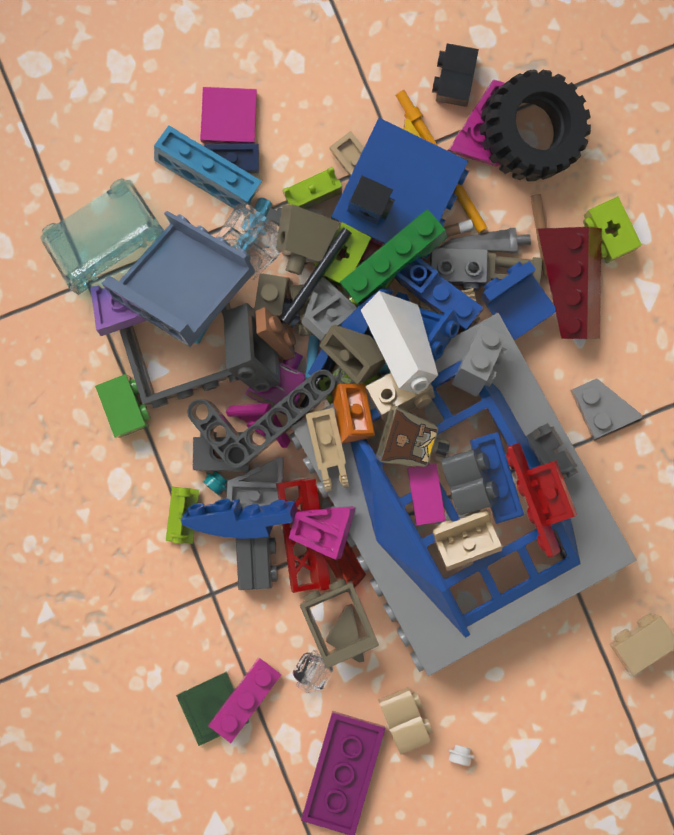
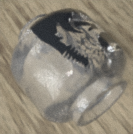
M313 650L312 652H304L293 670V676L298 681L296 684L298 688L306 693H311L312 690L322 691L334 670L333 667L326 668L320 652Z

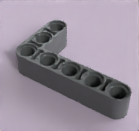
M326 370L314 372L241 435H239L215 404L209 400L198 399L191 402L187 413L190 421L224 462L230 467L240 468L249 464L292 428V425L299 422L306 414L330 396L337 387V379L334 374ZM321 375H327L331 379V385L326 391L319 390L316 385L317 379ZM300 393H305L309 397V405L304 409H299L295 404V398ZM201 404L206 405L209 412L204 420L199 419L196 415L197 407ZM279 411L286 413L288 418L286 425L283 427L277 426L274 422V415ZM219 425L223 426L226 430V438L223 441H218L214 437V430ZM257 429L263 430L266 434V440L262 445H258L253 441V433ZM235 447L241 448L244 452V459L240 463L235 462L231 456L232 450Z

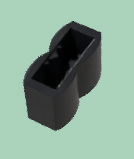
M447 43L446 50H440L437 67L442 68L440 77L435 76L432 93H437V102L463 107L468 106L479 49Z

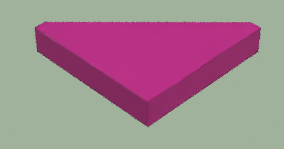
M270 403L234 405L228 407L226 414L228 417L236 416L247 422L246 427L249 428L272 409ZM275 414V424L279 427H283L277 415ZM255 430V432L259 433L260 435L264 437L266 436L263 430ZM284 433L277 439L282 448H287L291 442L287 433Z

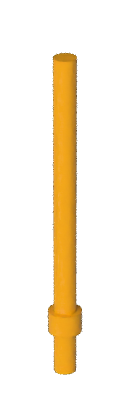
M405 90L398 92L395 96L405 111V118L411 121L422 139L438 146L422 120L423 114L420 109L413 105ZM457 184L454 194L457 195V199L477 232H483L488 227L464 187Z

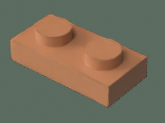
M265 307L255 311L257 334L285 360L295 357L294 345L296 344V338L292 330L287 329L280 322L279 318L270 313Z

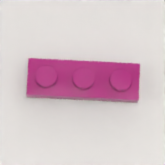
M258 658L208 726L229 743H232L280 678L281 674L261 658Z

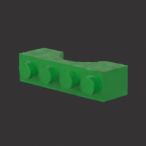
M428 209L425 210L341 280V285L355 303L360 306L380 289H385L394 276L408 264L420 257L427 256L447 239L446 229Z

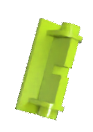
M172 486L166 541L193 544L195 530L182 525L181 518L189 506L198 503L200 489Z

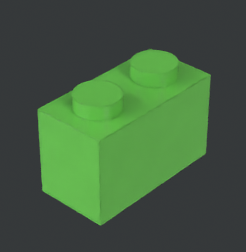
M124 374L95 386L115 438H121L149 427L147 420L151 419L147 406L140 403L135 379H131L129 375Z

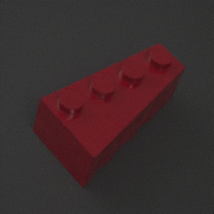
M564 227L537 229L552 299L556 308L555 312L561 339H600L602 228Z

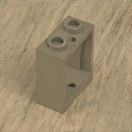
M345 579L330 584V590L322 594L319 593V590L303 596L304 601L299 605L326 668L379 646L352 581L346 583ZM348 591L367 635L332 651H328L310 607Z

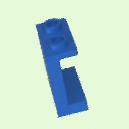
M398 292L395 297L410 302L407 294ZM419 308L433 359L436 362L443 355L444 349L451 339L457 335L460 326L455 311L448 308L444 315ZM370 330L369 335L374 339V336Z

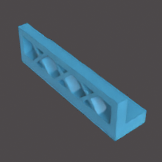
M169 125L154 145V161L246 216L250 210L252 198L261 187V180Z

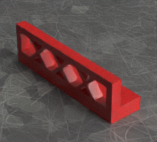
M306 478L276 483L278 500L288 502L285 496V488L298 486L299 498L295 502L297 512L300 511L298 509L299 505L301 511L320 509L316 479ZM282 524L291 592L330 589L329 585L331 583L327 556L306 546V553L302 559H299L293 552L296 541L289 539L291 532L290 524ZM303 566L310 571L311 583L298 585L297 574Z

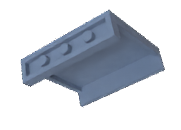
M166 211L164 214L170 224L119 281L108 275L101 284L112 299L191 347L255 273V270L250 263L251 257L243 249L237 248L236 250L222 237L218 236L215 238L211 236L200 225L195 227L183 215L178 214L176 216Z

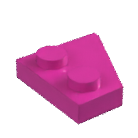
M349 506L296 512L289 539L335 560L340 559L356 508Z

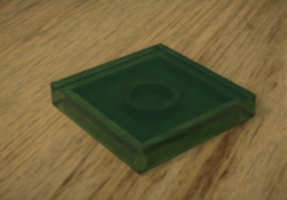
M227 671L176 695L198 746L220 737L208 724L235 690Z

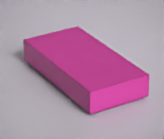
M437 463L428 464L426 467H408L416 525L446 521Z

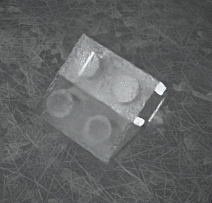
M237 204L217 237L220 236L225 239L234 249L241 248L251 257L250 263L255 270V273L249 279L253 281L281 253L276 249L279 226L249 204Z

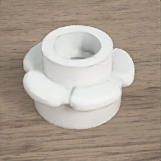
M455 744L454 749L448 750L450 752L448 760L451 762L470 766L471 759H475V756L470 754V748Z

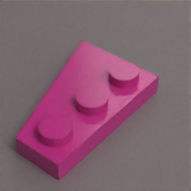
M494 79L489 84L447 151L495 167L500 165L498 162L493 164L488 158L492 154L489 149L484 150L482 142L486 138L485 135H480V126L485 123V121L481 120V114L487 108V100L499 87L505 84L504 82Z

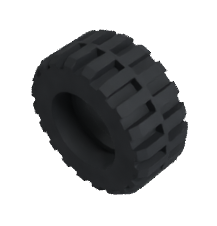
M535 69L528 70L524 74L519 73L512 77L487 100V108L481 114V120L485 121V123L480 126V135H485L486 138L482 145L484 150H490L492 155L488 158L493 164L498 162L501 165L499 170L504 174L512 172V178L522 180L526 177L528 182L539 179L544 180L569 168L571 164L581 157V151L585 150L588 144V139H585V137L591 134V125L587 124V120L591 116L589 109L585 110L583 104L586 100L583 94L579 96L576 93L577 87L572 82L570 84L564 82L566 77L559 73L553 77L550 70L543 69L539 73ZM522 103L534 104L543 109L550 117L554 136L549 149L539 150L533 148L520 136L516 125V113L519 105Z

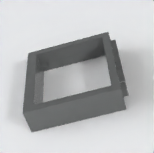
M230 303L221 311L222 315L223 312L231 309ZM130 326L119 330L143 405H152L153 408H158L169 404L167 399L176 396L178 400L193 396V391L203 388L204 391L215 389L220 386V381L229 379L230 383L239 381L236 376L226 369L154 393L134 327Z

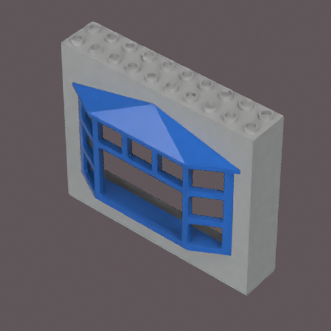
M499 313L452 338L444 349L443 355L436 360L435 366L438 376L431 382L435 395L432 401L444 418L443 422L436 425L438 426L437 435L479 411L487 409L507 446L520 443L528 466L532 469L543 464L532 450L526 436L546 423L550 427L554 426L563 442V445L556 448L558 453L567 449L577 464L575 468L578 471L575 475L564 479L577 515L551 524L566 553V558L540 573L537 572L526 549V545L536 540L539 535L536 528L502 547V551L473 561V564L444 579L427 549L429 545L435 542L433 533L421 538L405 509V505L412 502L411 492L403 497L397 495L382 467L385 463L380 462L376 458L367 439L342 443L349 487L343 488L339 479V468L334 466L327 468L332 482V491L326 492L321 470H318L307 419L305 418L292 425L291 427L294 432L289 434L298 450L304 449L307 457L303 461L310 474L316 472L321 481L316 485L324 498L329 496L334 506L331 508L349 506L356 508L347 541L351 548L357 546L361 554L356 557L364 572L371 571L374 577L370 580L373 589L378 597L384 595L387 603L383 604L384 609L392 622L397 620L401 627L396 630L405 647L412 646L414 651L410 655L418 671L425 670L428 676L637 561ZM481 324L507 336L503 348L507 349L501 363H495L493 370L497 371L490 387L484 385L480 391L481 401L456 415H452L436 388L455 377L468 346ZM367 392L373 423L381 419V416ZM334 403L323 408L322 410L334 408ZM440 483L445 511L451 521L460 520ZM517 551L529 578L506 592L500 593L488 570V566ZM476 572H480L492 599L470 612L462 614L450 591V587Z

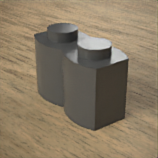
M480 447L441 459L443 471L450 486L453 503L459 515L497 504V498L499 497L498 486L494 480L491 481L488 475V469H490L489 458L485 452L482 453Z

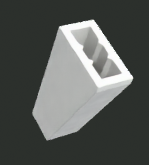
M379 291L361 309V312L398 388L419 394L427 389L429 384L438 376L420 309L415 303Z

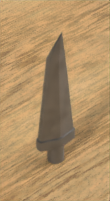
M509 228L452 238L438 248L487 250V252L514 254L518 253V246L531 245L530 234L517 235L516 228Z

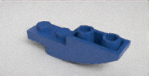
M420 258L408 264L394 276L395 280L437 314L444 315L448 308L454 310L459 326L464 331L469 329L483 310L480 304L438 275L436 269Z
M221 499L214 504L204 505L203 503H196L189 506L181 518V523L193 530L214 536L238 539L269 537L274 525L292 523L298 510L295 500L288 502L277 500L270 505L264 506L252 504L242 509L239 499L232 501L230 499Z

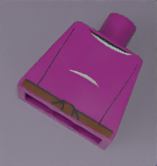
M295 352V357L288 360L284 359L282 363L279 362L280 385L257 393L249 387L245 395L262 404L270 403L273 408L305 381L306 375L297 371L303 356ZM301 393L298 394L295 398V404L297 407L301 397Z

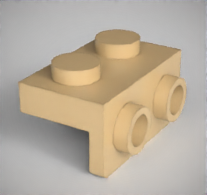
M488 510L470 512L464 518L454 522L445 521L433 530L436 545L447 571L502 551V545L491 523Z

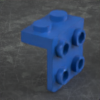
M531 261L524 265L521 262L516 263L507 270L509 275L502 280H499L498 277L491 280L484 286L486 291L481 296L482 301L492 315L499 313L513 340L518 339L556 311L555 306L534 278L533 274L536 269Z

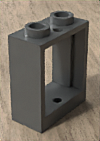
M248 303L223 312L226 369L256 393L264 392L271 387L280 385L278 353L257 334L256 310Z

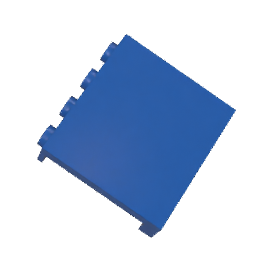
M378 118L331 219L340 222L339 226L343 222L384 245L427 209L443 226L446 220L441 217L445 209L451 210L457 198V195L453 192L457 184L463 185L469 173V170L465 169L468 160L388 121ZM362 175L393 189L390 198L395 199L386 220L380 218L378 224L347 211L351 197ZM430 253L427 256L420 257V259H427Z

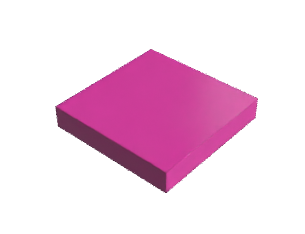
M203 87L201 142L255 144L257 89Z

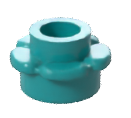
M216 471L213 474L206 473L207 477L202 482L218 496L223 490L227 491V487L224 486L227 480Z

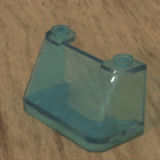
M121 178L111 184V189L59 223H51L42 229L41 242L69 289L77 295L89 289L87 285L89 278L93 281L97 280L98 274L141 246L146 248L148 246L146 241L156 240L164 231L132 180Z

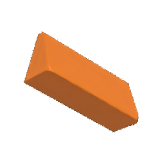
M338 384L332 392L341 443L374 437L375 433L365 384Z

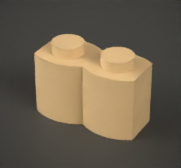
M406 687L378 699L400 755L431 742L429 734H432L433 731L427 717L422 719L418 709L423 706L417 692L411 693L409 687Z

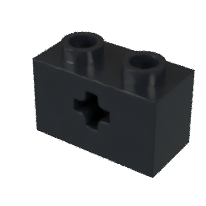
M362 175L351 197L347 211L378 224L380 218L386 220L395 199L390 198L393 189Z

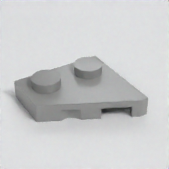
M322 277L311 294L301 323L322 341L331 326H340L357 307L329 281Z
M278 457L228 480L227 499H230V501L239 499L242 509L252 504L264 506L277 501L276 483L283 482L284 457Z

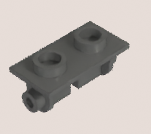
M546 423L526 436L532 450L537 454L542 464L557 460L564 479L578 473L575 468L577 464L568 450L565 449L558 453L556 448L563 445V442L554 426L550 427Z

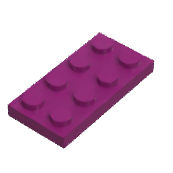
M332 711L301 821L347 835H355L385 732V726Z

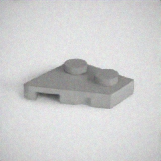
M597 378L570 390L592 439L601 437L643 418L640 412Z

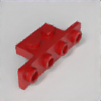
M513 444L507 447L508 453L506 457L511 469H515L518 477V491L522 497L526 498L528 503L527 514L531 523L537 527L539 533L537 537L538 544L543 552L546 551L548 558L553 557L560 552V548L551 524L575 517L577 515L557 460L530 469L521 444Z

